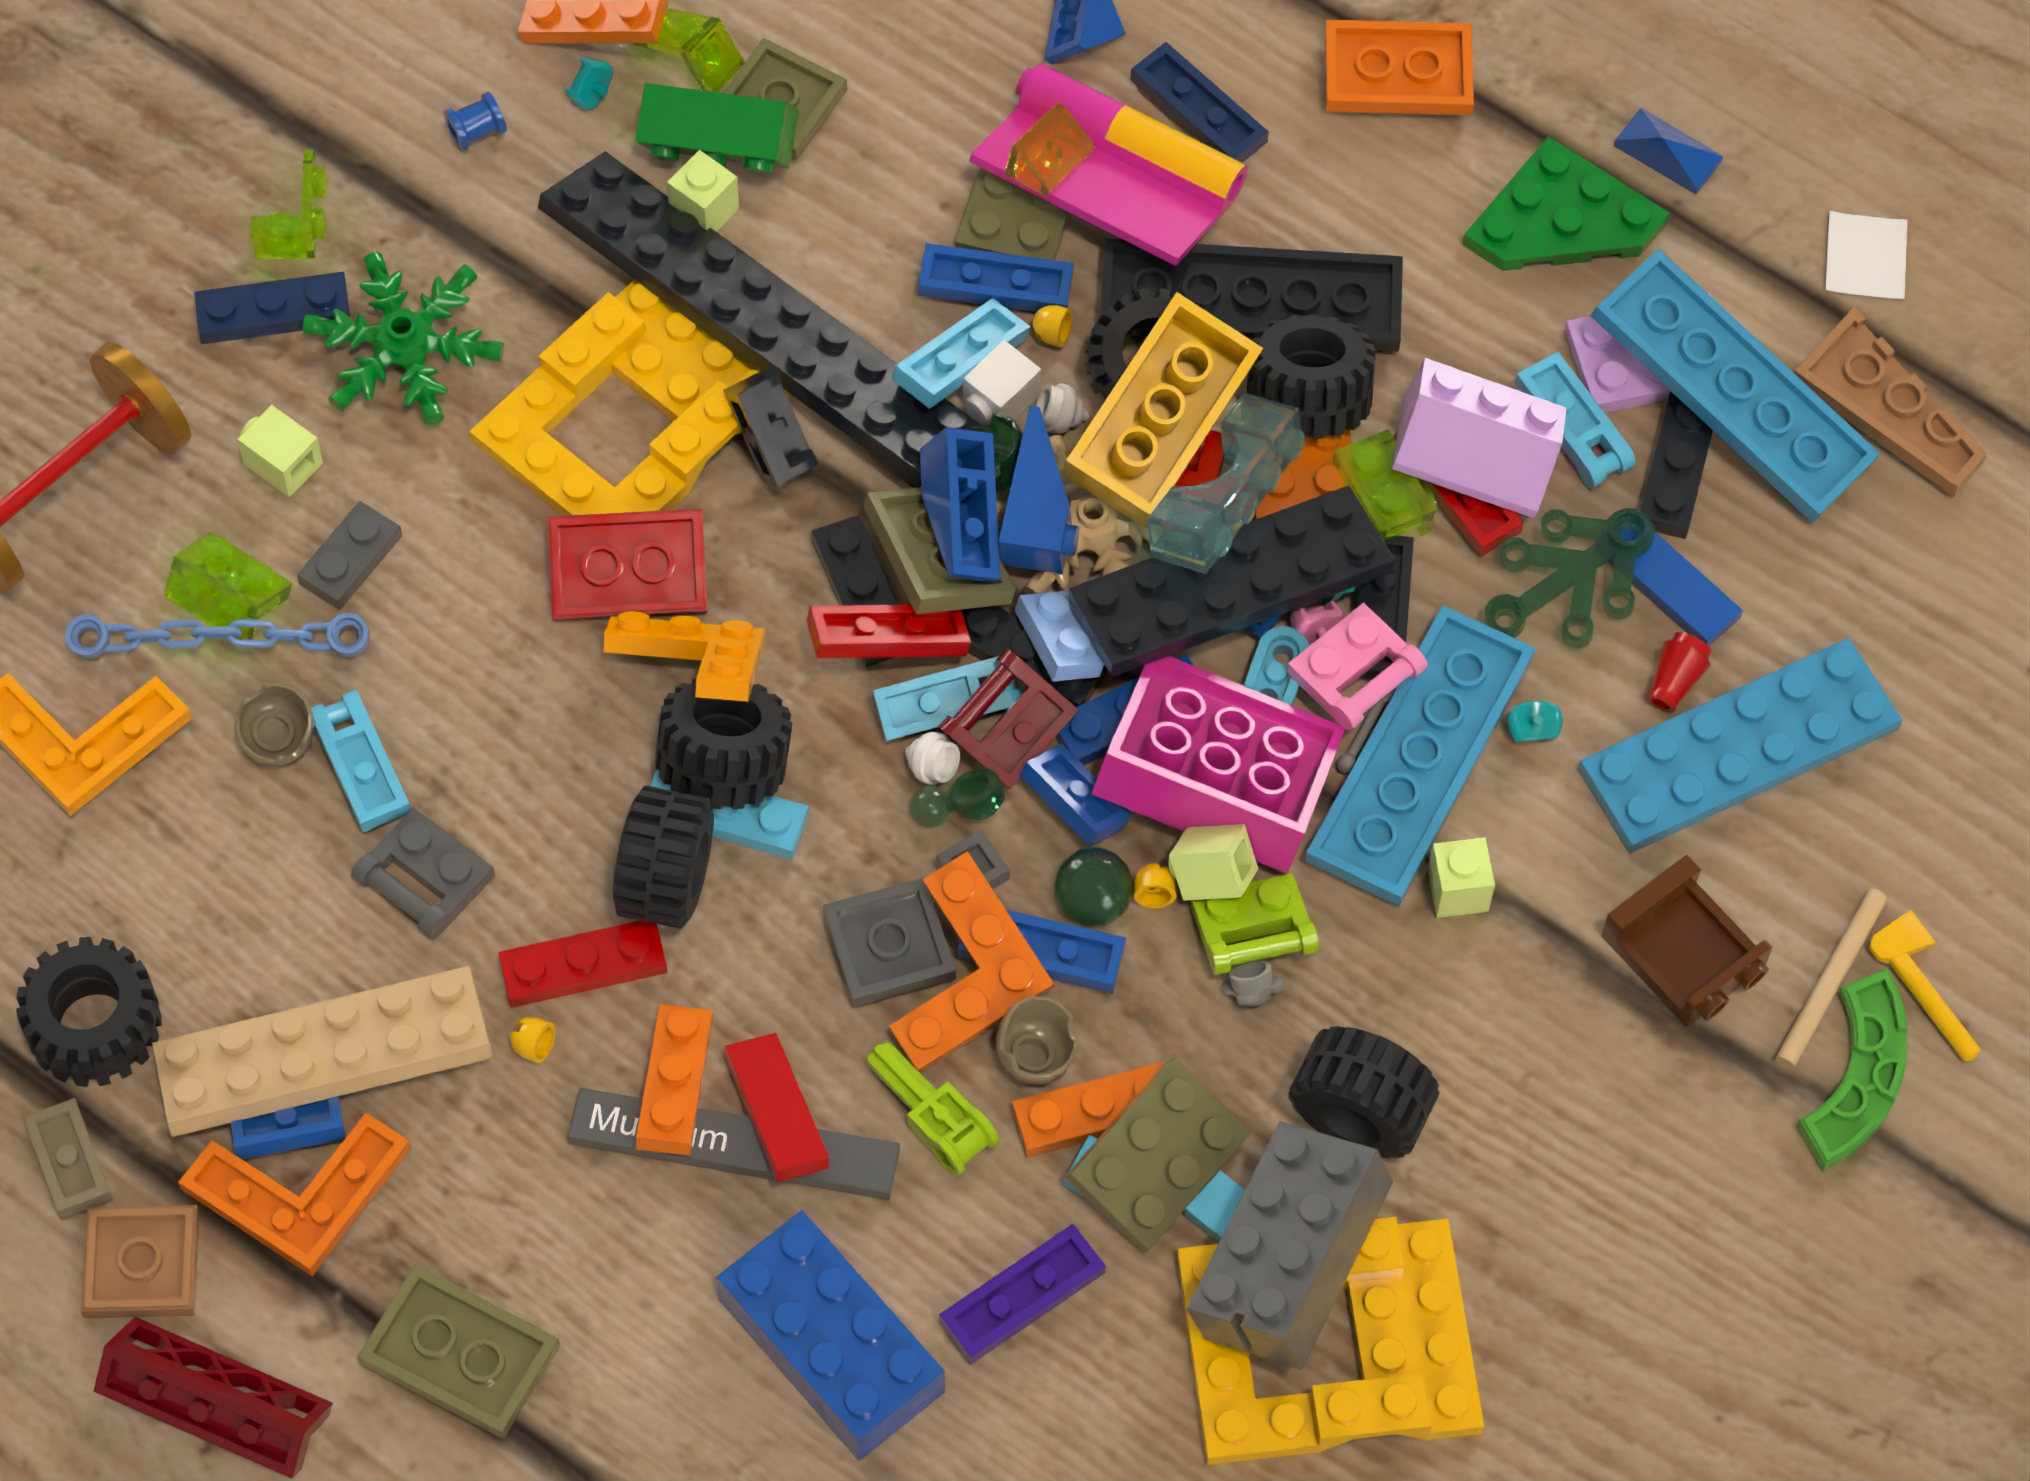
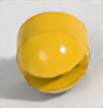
M1047 305L1040 308L1033 316L1032 323L1036 337L1045 344L1060 348L1064 347L1072 329V309L1058 305Z
M1152 862L1140 868L1134 880V899L1139 905L1147 908H1163L1171 905L1176 900V880L1171 876L1168 867H1160L1158 863Z
M526 1017L518 1020L515 1027L519 1032L514 1031L510 1033L511 1048L516 1054L526 1060L538 1064L542 1063L553 1047L556 1034L555 1025L552 1022L537 1017Z

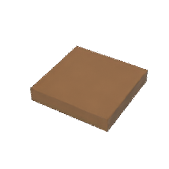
M198 1206L87 1208L81 1301L83 1317L195 1316L200 1216Z

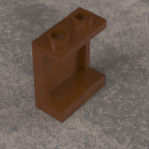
M1687 854L1607 915L1601 935L1686 1028L1700 1017H1703L1705 1021L1715 1017L1728 1004L1730 999L1727 996L1740 986L1744 990H1749L1755 986L1769 971L1766 964L1773 948L1766 940L1755 945L1697 884L1701 869Z

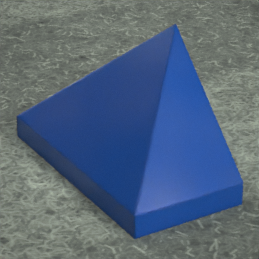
M1055 0L1044 60L1053 64L1125 35L1126 33L1113 1Z
M1643 108L1639 109L1614 141V147L1695 195L1723 160L1721 154Z

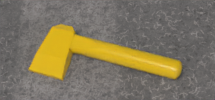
M1909 910L1873 935L1869 942V949L1878 961L1890 964L1961 1059L1965 1062L1972 1061L1980 1054V1047L1910 957L1934 946L1936 942L1915 914Z

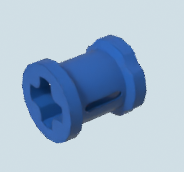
M489 91L481 94L480 101L454 111L452 108L443 111L448 130L460 151L468 149L470 142L492 132H496L499 135L507 132L502 112Z

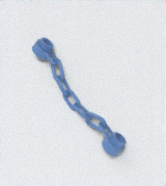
M354 613L339 614L326 623H307L300 630L278 629L274 623L268 620L239 619L231 622L228 627H204L200 621L190 619L169 620L163 622L158 629L139 631L130 624H104L98 617L85 614L74 618L68 624L65 639L69 648L78 657L83 659H95L105 652L133 651L140 643L158 642L162 647L169 649L193 648L202 644L204 639H228L234 646L248 648L270 647L277 640L299 642L301 647L306 650L335 651L343 657H356L367 649L370 643V631L365 621ZM195 627L190 630V635L195 639L167 641L172 637L171 632L167 631V629ZM238 627L268 628L263 632V636L267 640L237 639L242 635V631ZM348 629H354L359 632L358 640L352 645H344L340 640L342 633ZM327 630L326 634L329 643H309L314 638L313 633L309 631ZM86 632H97L98 640L95 645L91 647L81 645V638ZM109 632H128L124 635V640L130 643L110 644Z

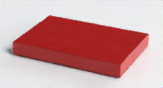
M702 509L547 516L553 621L610 618L611 616H618L620 613L628 611L642 612L649 616L708 613Z

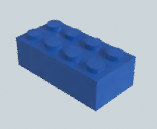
M803 1210L716 1276L718 1300L858 1461L862 1460L945 1393V1370Z

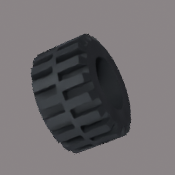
M1149 288L1138 290L1131 296L1126 294L1119 298L1112 306H1109L1095 323L1085 348V354H1088V361L1085 363L1086 375L1091 374L1093 383L1090 386L1095 395L1100 392L1107 399L1127 368L1122 352L1126 337L1136 329H1153L1173 298L1170 296L1171 290L1160 288L1157 293H1150Z
M1308 314V316L1291 315L1287 316L1285 320L1276 319L1269 322L1268 327H1261L1255 333V338L1251 340L1261 346L1263 350L1247 374L1246 401H1248L1250 413L1256 415L1258 422L1262 425H1270L1271 430L1279 434L1288 433L1291 434V437L1301 439L1302 437L1324 439V436L1327 435L1334 437L1342 435L1345 429L1354 430L1360 426L1361 420L1367 419L1372 407L1376 351L1374 345L1370 344V338L1367 334L1358 332L1357 326L1351 323H1342L1339 318L1331 316L1326 318L1319 317V314Z
M696 678L692 679V684L682 683L675 687V693H668L664 699L663 706H661L654 761L655 769L659 770V778L663 784L671 785L672 791L709 798L714 809H722V806L742 809L747 803L755 806L764 802V796L772 797L778 791V786L783 784L792 732L791 714L788 707L782 706L783 700L776 694H768L767 688L760 684L753 685L748 702L695 697Z
M648 785L643 786L629 809L616 859L613 901L618 916L682 929L691 919L704 884L712 845L714 814L709 798Z
M80 937L79 945L70 947L67 940L56 944L59 952L50 956L47 951H44L38 956L37 961L40 967L37 970L28 967L23 975L27 987H18L16 999L20 1006L16 1009L17 1018L32 1055H35L38 1064L45 1071L51 1069L54 1077L64 1083L70 1076L73 1077L76 1086L88 1087L90 1079H97L99 1086L111 1084L109 1076L119 1073L122 1079L133 1073L130 1065L134 1061L143 1065L149 1058L146 1046L153 1047L152 1043L158 1042L159 1034L156 1027L162 1026V1015L158 1006L160 1004L147 969L141 960L136 962L133 952L125 946L117 951L112 940L102 938L99 945H94L91 937ZM105 995L118 1001L113 1014L96 1027L79 1030L61 1024L66 1010L83 997Z
M1333 1026L1329 1029H1322L1316 1035L1289 1088L1288 1096L1289 1100L1293 1103L1292 1107L1317 1132L1377 1149L1381 1158L1390 1159V1157H1404L1405 1154H1410L1439 1097L1440 1091L1438 1090L1439 1084L1432 1076L1433 1073L1428 1067L1400 1045L1368 1031L1351 1027Z

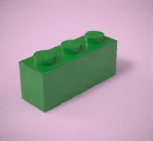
M645 83L635 141L650 150V157L660 160L678 161L679 154L694 156L701 150L723 167L726 166V160L743 162V169L750 172L772 174L773 167L790 168L799 110L785 101Z

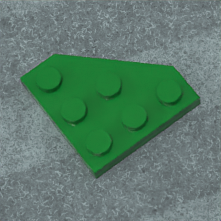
M1548 136L1466 231L1462 245L1502 271L1522 269L1523 264L1551 261V266L1591 262L1592 256L1619 254L1620 259L1640 257L1667 225L1670 213Z

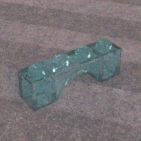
M1244 393L1221 422L1224 462L1231 467L1230 470L1221 477L1205 484L1170 488L1147 518L1152 558L1207 574L1219 556L1223 557L1226 555L1234 536L1243 524L1250 523L1258 504L1268 492L1275 490L1283 471L1291 461L1299 458L1303 450L1305 435L1300 430L1299 408Z

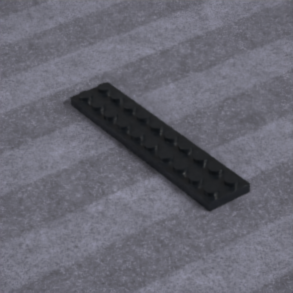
M606 151L540 194L539 210L757 370L762 371L770 366L776 367L782 379L781 384L784 390L919 488L921 486L920 448L946 427L977 432L983 431V425L946 398L929 409L892 380L898 363L711 227L705 230L699 225L695 216L687 212H680L668 202V196Z

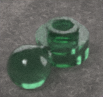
M986 768L974 769L959 776L947 792L934 786L918 789L910 799L909 812L912 819L918 825L925 828H935L942 825L949 817L950 812L956 811L964 819L983 820L995 814L1003 804L1005 791L996 772Z

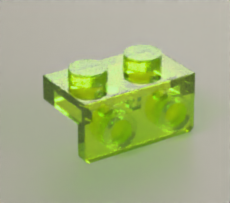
M1389 429L1334 451V465L1346 486L1349 485L1383 540L1413 528L1417 530L1420 537L1431 533L1434 514L1437 512L1435 497L1431 489L1427 485L1421 486L1416 477L1392 469L1396 441Z
M210 532L173 556L164 594L169 600L212 627H228L231 622L239 619L258 620L288 600L293 583L274 572L269 566L258 562L232 546L229 541ZM238 627L242 631V635L237 639H253L256 627Z

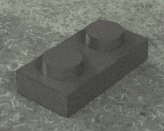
M359 501L297 574L299 585L341 610L402 537L401 526Z

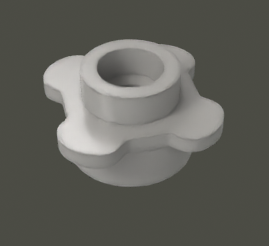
M1257 960L1232 967L1231 972H1229L1230 980L1222 986L1223 993L1235 996L1238 1004L1257 1006L1269 1001L1272 993L1282 991L1285 988V982L1281 977H1273L1271 964L1268 961Z

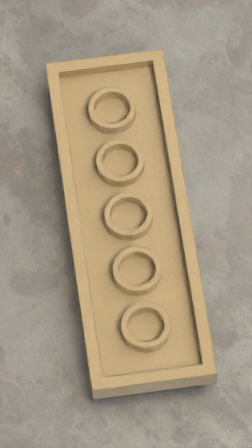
M470 966L152 1043L167 1123L172 1137L493 1058Z

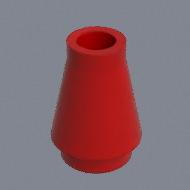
M1676 632L1671 640H1666L1663 644L1647 700L1660 710L1674 712L1679 702L1711 666L1708 660L1712 653L1710 647L1697 637L1684 632Z

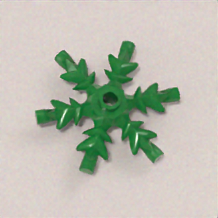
M372 252L363 259L372 281L361 282L359 286L363 291L377 299L369 302L368 305L383 311V316L379 323L368 325L359 312L355 322L346 313L336 308L332 311L334 319L306 314L304 317L303 333L330 335L324 342V345L327 347L336 346L351 340L350 349L356 348L364 341L370 342L375 348L372 357H358L354 359L361 366L350 368L337 374L338 379L347 382L328 397L330 404L341 412L351 404L360 392H362L366 400H370L374 394L376 377L386 383L385 367L392 364L395 367L406 369L399 381V385L409 383L404 404L409 406L418 400L425 423L428 425L437 424L444 419V414L435 395L447 394L448 390L444 385L430 377L438 374L439 371L433 367L423 365L426 355L432 351H439L444 360L449 363L451 354H453L464 365L473 367L475 366L473 356L501 362L504 343L499 341H478L477 339L483 332L481 329L470 330L455 336L457 326L450 328L442 335L437 334L432 329L434 319L453 317L452 314L446 311L447 309L462 306L470 301L469 297L460 294L478 278L474 270L468 265H462L447 284H444L440 276L436 277L432 284L431 297L428 298L421 293L422 308L413 312L408 308L403 309L401 307V304L408 295V291L398 293L403 273L396 271L389 276L382 254L380 252Z

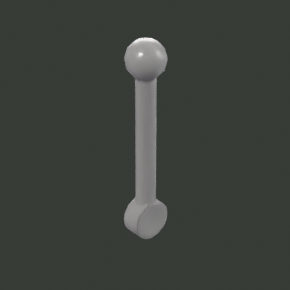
M1394 689L1371 707L1349 750L1337 759V768L1341 773L1349 774L1356 763V756L1384 706L1388 705L1395 692Z

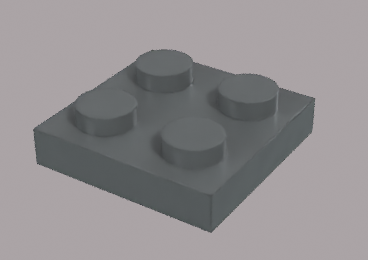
M924 878L823 905L824 918L853 1008L956 979V969L932 896L923 883L922 879Z

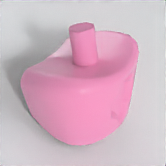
M1334 601L1327 603L1325 606L1300 607L1290 615L1292 628L1302 633L1309 644H1313L1345 618L1343 611Z

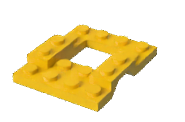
M634 279L616 297L609 292L606 293L538 356L540 367L469 431L470 440L562 516L672 510L690 493L707 461L735 434L741 433L723 390L760 371ZM611 374L619 378L672 421L649 444L650 455L616 487H613L548 434ZM784 390L787 395V398L789 399L791 397V394Z
M1397 1217L1375 1219L1341 1289H1347L1362 1380L1312 1385L1311 1393L1258 1399L1255 1398L1249 1353L1205 1340L1187 1310V1306L1218 1244L1177 1248L1176 1257L1207 1465L1319 1453L1352 1439L1398 1434L1425 1441L1483 1433L1484 1421L1449 1218L1403 1224L1397 1223Z

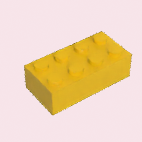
M1176 292L1067 458L1060 474L1147 529L1256 362L1263 348Z

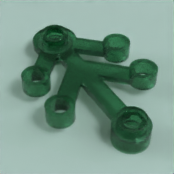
M1633 508L1618 510L1607 520L1571 516L1561 509L1549 510L1541 519V535L1547 542L1561 544L1567 541L1570 536L1598 540V542L1587 550L1582 551L1528 544L1524 539L1518 537L1509 538L1504 541L1500 548V563L1507 571L1517 573L1525 570L1528 566L1558 570L1519 597L1510 594H1500L1493 597L1485 608V625L1515 638L1524 630L1527 617L1574 585L1570 615L1563 622L1562 637L1570 647H1586L1593 639L1594 625L1590 615L1597 569L1615 557L1613 586L1609 587L1604 594L1603 608L1605 613L1613 619L1621 620L1629 617L1634 610L1635 595L1631 590L1635 559L1645 554L1653 544L1655 530L1652 521L1646 514ZM1552 521H1560L1566 528L1561 532H1552L1548 529L1547 525ZM1624 530H1632L1638 537L1634 541H1625L1620 538L1619 534ZM1512 549H1518L1525 556L1521 560L1513 561L1506 554ZM1615 596H1622L1629 603L1623 608H1617L1611 605L1610 600ZM1507 615L1512 617L1515 622L1510 627H1501L1496 623V620L1500 616ZM1573 625H1582L1587 629V633L1581 637H1576L1569 632V628Z

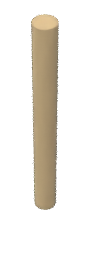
M1877 889L1868 890L1775 1058L1776 1063L1788 1070H1793L1796 1067L1888 900L1883 892Z

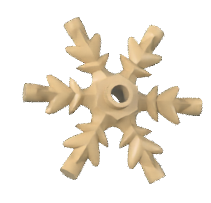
M1054 435L1049 437L1059 472H1061L1070 454L1062 436ZM1060 474L1066 495L1070 496L1069 505L1072 525L1079 526L1077 551L1074 557L1066 556L1063 574L1039 571L1027 582L1023 589L1026 594L1046 593L1055 579L1060 587L1066 588L1069 582V566L1072 565L1074 568L1080 569L1077 554L1081 551L1096 553L1099 556L1093 567V572L1104 568L1102 576L1130 566L1123 561L1131 559L1133 556L1116 550L1115 546L1117 539L1125 535H1129L1140 548L1144 538L1162 551L1168 550L1165 540H1172L1182 544L1193 543L1195 524L1167 523L1172 517V513L1167 511L1155 515L1147 529H1145ZM996 501L997 522H1003L1007 503Z

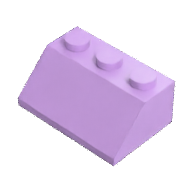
M1425 358L1402 399L1392 469L1535 518L1562 446L1567 408Z

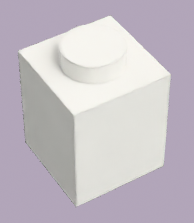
M1003 340L963 378V404L966 411L977 422L981 424L988 423L1001 433L1038 398L1041 392L1042 369L1007 341Z

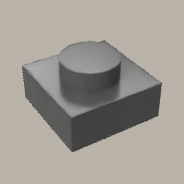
M982 830L936 855V865L940 869L968 851L992 889L1010 878L1009 868Z

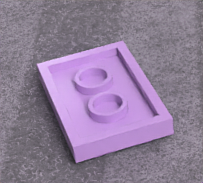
M1591 316L1566 321L1564 332L1580 381L1604 413L1668 401L1670 390Z

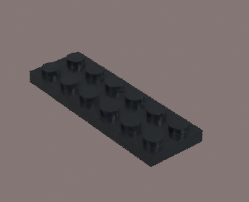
M1105 238L1100 317L1109 306H1112L1119 298L1126 294L1131 296L1138 290L1149 288L1150 293H1157L1161 288L1171 290L1170 296L1174 297L1176 292L1185 296L1191 302L1250 340L1255 338V333L1261 327H1268L1269 322L1276 319L1285 320L1287 316L1291 315L1308 316V314H1319V317L1328 318L1331 316L1339 318L1342 323H1351L1357 326L1358 332L1367 334L1370 338V344L1374 345L1376 351L1399 352L1401 342L1403 256L1196 244L1175 266L1123 239ZM1136 329L1128 336L1147 337L1152 329Z
M1348 485L1069 588V602L1108 671L1114 677L1393 573L1395 559Z

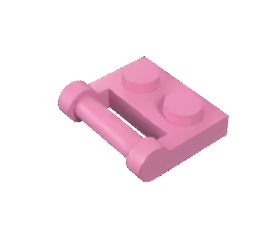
M1363 602L1290 661L1287 667V674L1344 729L1351 731L1364 720L1363 714L1408 677L1416 678L1428 668V663L1419 649L1411 644H1406ZM1385 656L1393 661L1390 666L1352 697L1348 698L1340 694Z

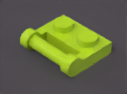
M1293 873L1250 882L1242 897L1191 900V910L1214 975L1231 972V966L1298 951H1300L1302 956L1319 952L1316 929L1313 922H1310ZM1292 930L1291 932H1286V933H1282V934L1272 935V936H1268V937H1263V938H1259V939H1254V940L1245 941V942L1236 943V944H1232V945H1227V946H1226V944L1233 943V942H1238V941H1242V940H1247V939H1252V938H1256V937H1261V936H1265V935H1270V934H1274V933H1279V932H1283V931Z

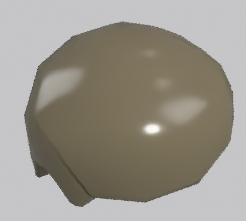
M270 682L263 684L257 692L241 702L237 711L234 732L241 750L256 763L283 766L296 760L308 749L312 741L316 722L310 703L302 693L292 685Z
M1029 996L1013 1004L1000 1022L996 1034V1050L1004 1070L1009 1072L1014 1079L1025 1084H1048L1065 1075L1078 1048V1042L1075 1040L1072 1028L1073 1016L1071 1012L1051 997Z

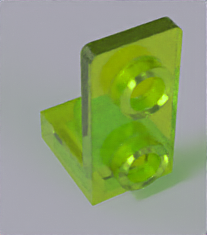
M667 8L658 43H633L637 46L681 55L698 86L703 91L718 92L745 63L720 18L673 8Z
M304 149L301 215L275 212L267 216H251L250 234L256 260L316 258L317 239H325L326 235L324 209H318V197L327 196L326 167H317L314 149Z

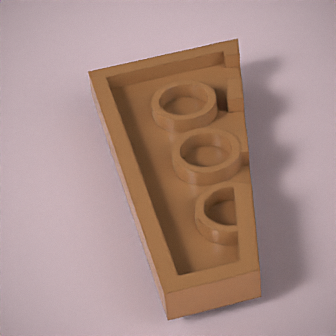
M1854 306L1797 367L1794 374L1838 415L1954 497L1983 465L1987 453L1946 407L1939 408L1926 393L1927 386L1915 373L1910 375L1893 357L1894 349L1883 337L1878 339L1864 324L1866 318Z

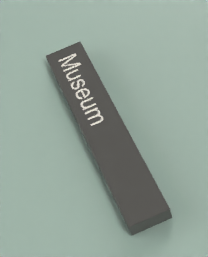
M586 1088L579 1089L568 1136L569 1144L775 1180L750 1117L698 1108L690 1156L636 1150V1135L643 1098ZM817 1129L829 1156V1169L782 1181L890 1200L900 1152V1143Z

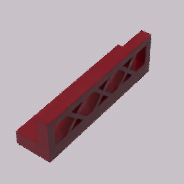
M134 1317L104 1345L93 1390L100 1395L292 1479L302 1469L310 1436L329 1417L333 1402L137 1317ZM137 1339L157 1349H144L133 1344V1342ZM183 1365H197L206 1370L195 1371ZM245 1386L256 1392L245 1393L233 1387ZM283 1408H295L308 1415L302 1418Z

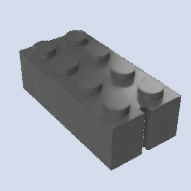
M1279 1121L1187 1306L1189 1314L1205 1340L1249 1353L1251 1347H1253L1258 1357L1303 1370L1393 1183L1377 1149Z

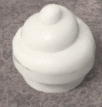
M1059 383L1056 386L1047 384L1041 390L1035 406L1040 407L1047 432L1063 434L1070 427H1077L1082 421L1088 420L1089 413L1084 408L1081 398L1076 394L1073 387L1063 383Z
M928 732L922 735L921 738L914 740L905 749L909 768L920 782L934 785L938 782H948L958 769L960 762L959 748L945 734Z

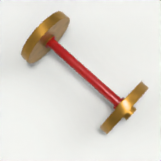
M106 342L91 355L89 362L92 372L114 407L0 500V527L127 422L145 440L164 453L174 455L189 442L192 437L190 427L180 407L149 368L130 351L117 343ZM0 533V592L7 593L23 580L25 574L11 546Z

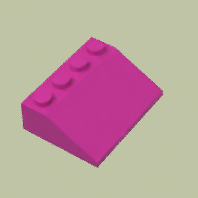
M1167 656L1144 666L1106 753L1091 794L1183 832L1188 827L1245 824L1256 861L1288 874L1345 729L1341 725Z

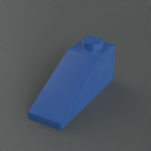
M1029 405L998 541L1001 561L1003 565L1063 574L1066 556L1074 557L1079 541V526L1072 525L1069 501L1040 407Z
M946 427L920 448L922 498L949 577L996 583L1000 580L993 434Z

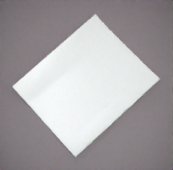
M1829 211L1826 290L1852 295L1905 299L1908 220Z

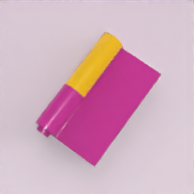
M1039 63L1034 69L1028 67L1023 72L1016 86V94L1020 96L1017 108L971 153L969 162L1175 266L1232 205L1244 184L1248 172V165L1043 63Z

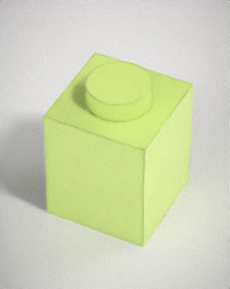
M701 150L667 181L669 204L680 212H687L695 216L699 225L705 230L711 227L717 232L739 210L737 176Z
M273 405L260 417L256 416L250 419L243 427L240 437L237 439L243 464L287 497H290L323 464L318 438Z
M1245 824L1186 828L1169 855V871L1178 883L1183 901L1242 897L1258 871V865Z
M1486 837L1434 843L1427 872L1436 918L1489 912L1495 882Z

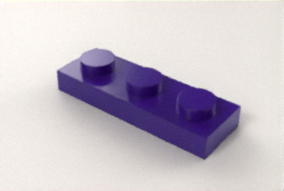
M1072 1224L940 1313L939 1323L969 1363L973 1364L1105 1274L1106 1265L1076 1226Z

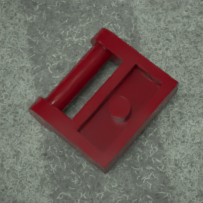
M1006 648L996 659L999 665L954 717L952 718L948 715L938 728L1006 788L1011 789L1021 777L1020 774L1026 762L1044 751L1076 714L1078 709L1022 659ZM1013 679H1018L1027 688L979 741L968 731Z

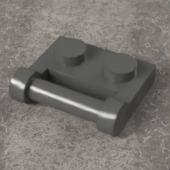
M414 807L372 852L364 854L356 862L351 871L352 879L363 887L370 885L418 921V928L431 939L438 937L495 877L493 866ZM393 862L442 901L439 904L430 905L388 873L386 868Z

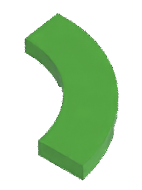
M1888 967L1841 987L1838 994L1848 1017L1851 1031V1057L1848 1070L1835 1093L1818 1109L1799 1119L1796 1126L1822 1172L1844 1161L1872 1137L1891 1109L1903 1081L1907 1063V1020L1900 993Z

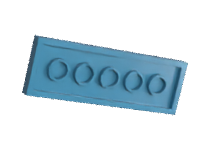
M1659 248L1610 293L1590 315L1812 523L1880 455L1869 442Z
M1442 605L1419 647V651L1426 658L1428 668L1416 678L1408 677L1398 685L1305 856V862L1399 907L1529 668L1536 651L1535 647Z
M1848 637L1580 760L1578 771L1627 851L1631 854L1899 730L1902 718Z

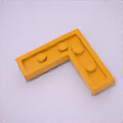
M628 611L620 613L618 616L610 617L604 632L603 652L702 661L696 677L695 697L748 702L764 650L765 629L753 628L751 623L742 620H729L723 622L722 625L701 623L700 619L692 616H675L669 621L649 619V615L645 613Z
M9 673L0 678V745L69 816H72L192 719L190 709L155 676L74 740Z

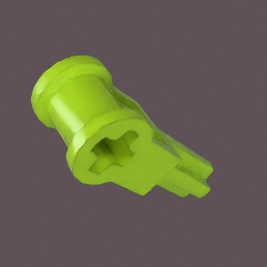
M890 1042L879 1043L873 1048L866 1059L868 1066L911 1109L907 1114L908 1128L933 1153L938 1162L950 1174L959 1177L965 1172L964 1165L986 1147L994 1149L999 1145V1135L990 1121L977 1108L972 1106L948 1081L936 1090Z

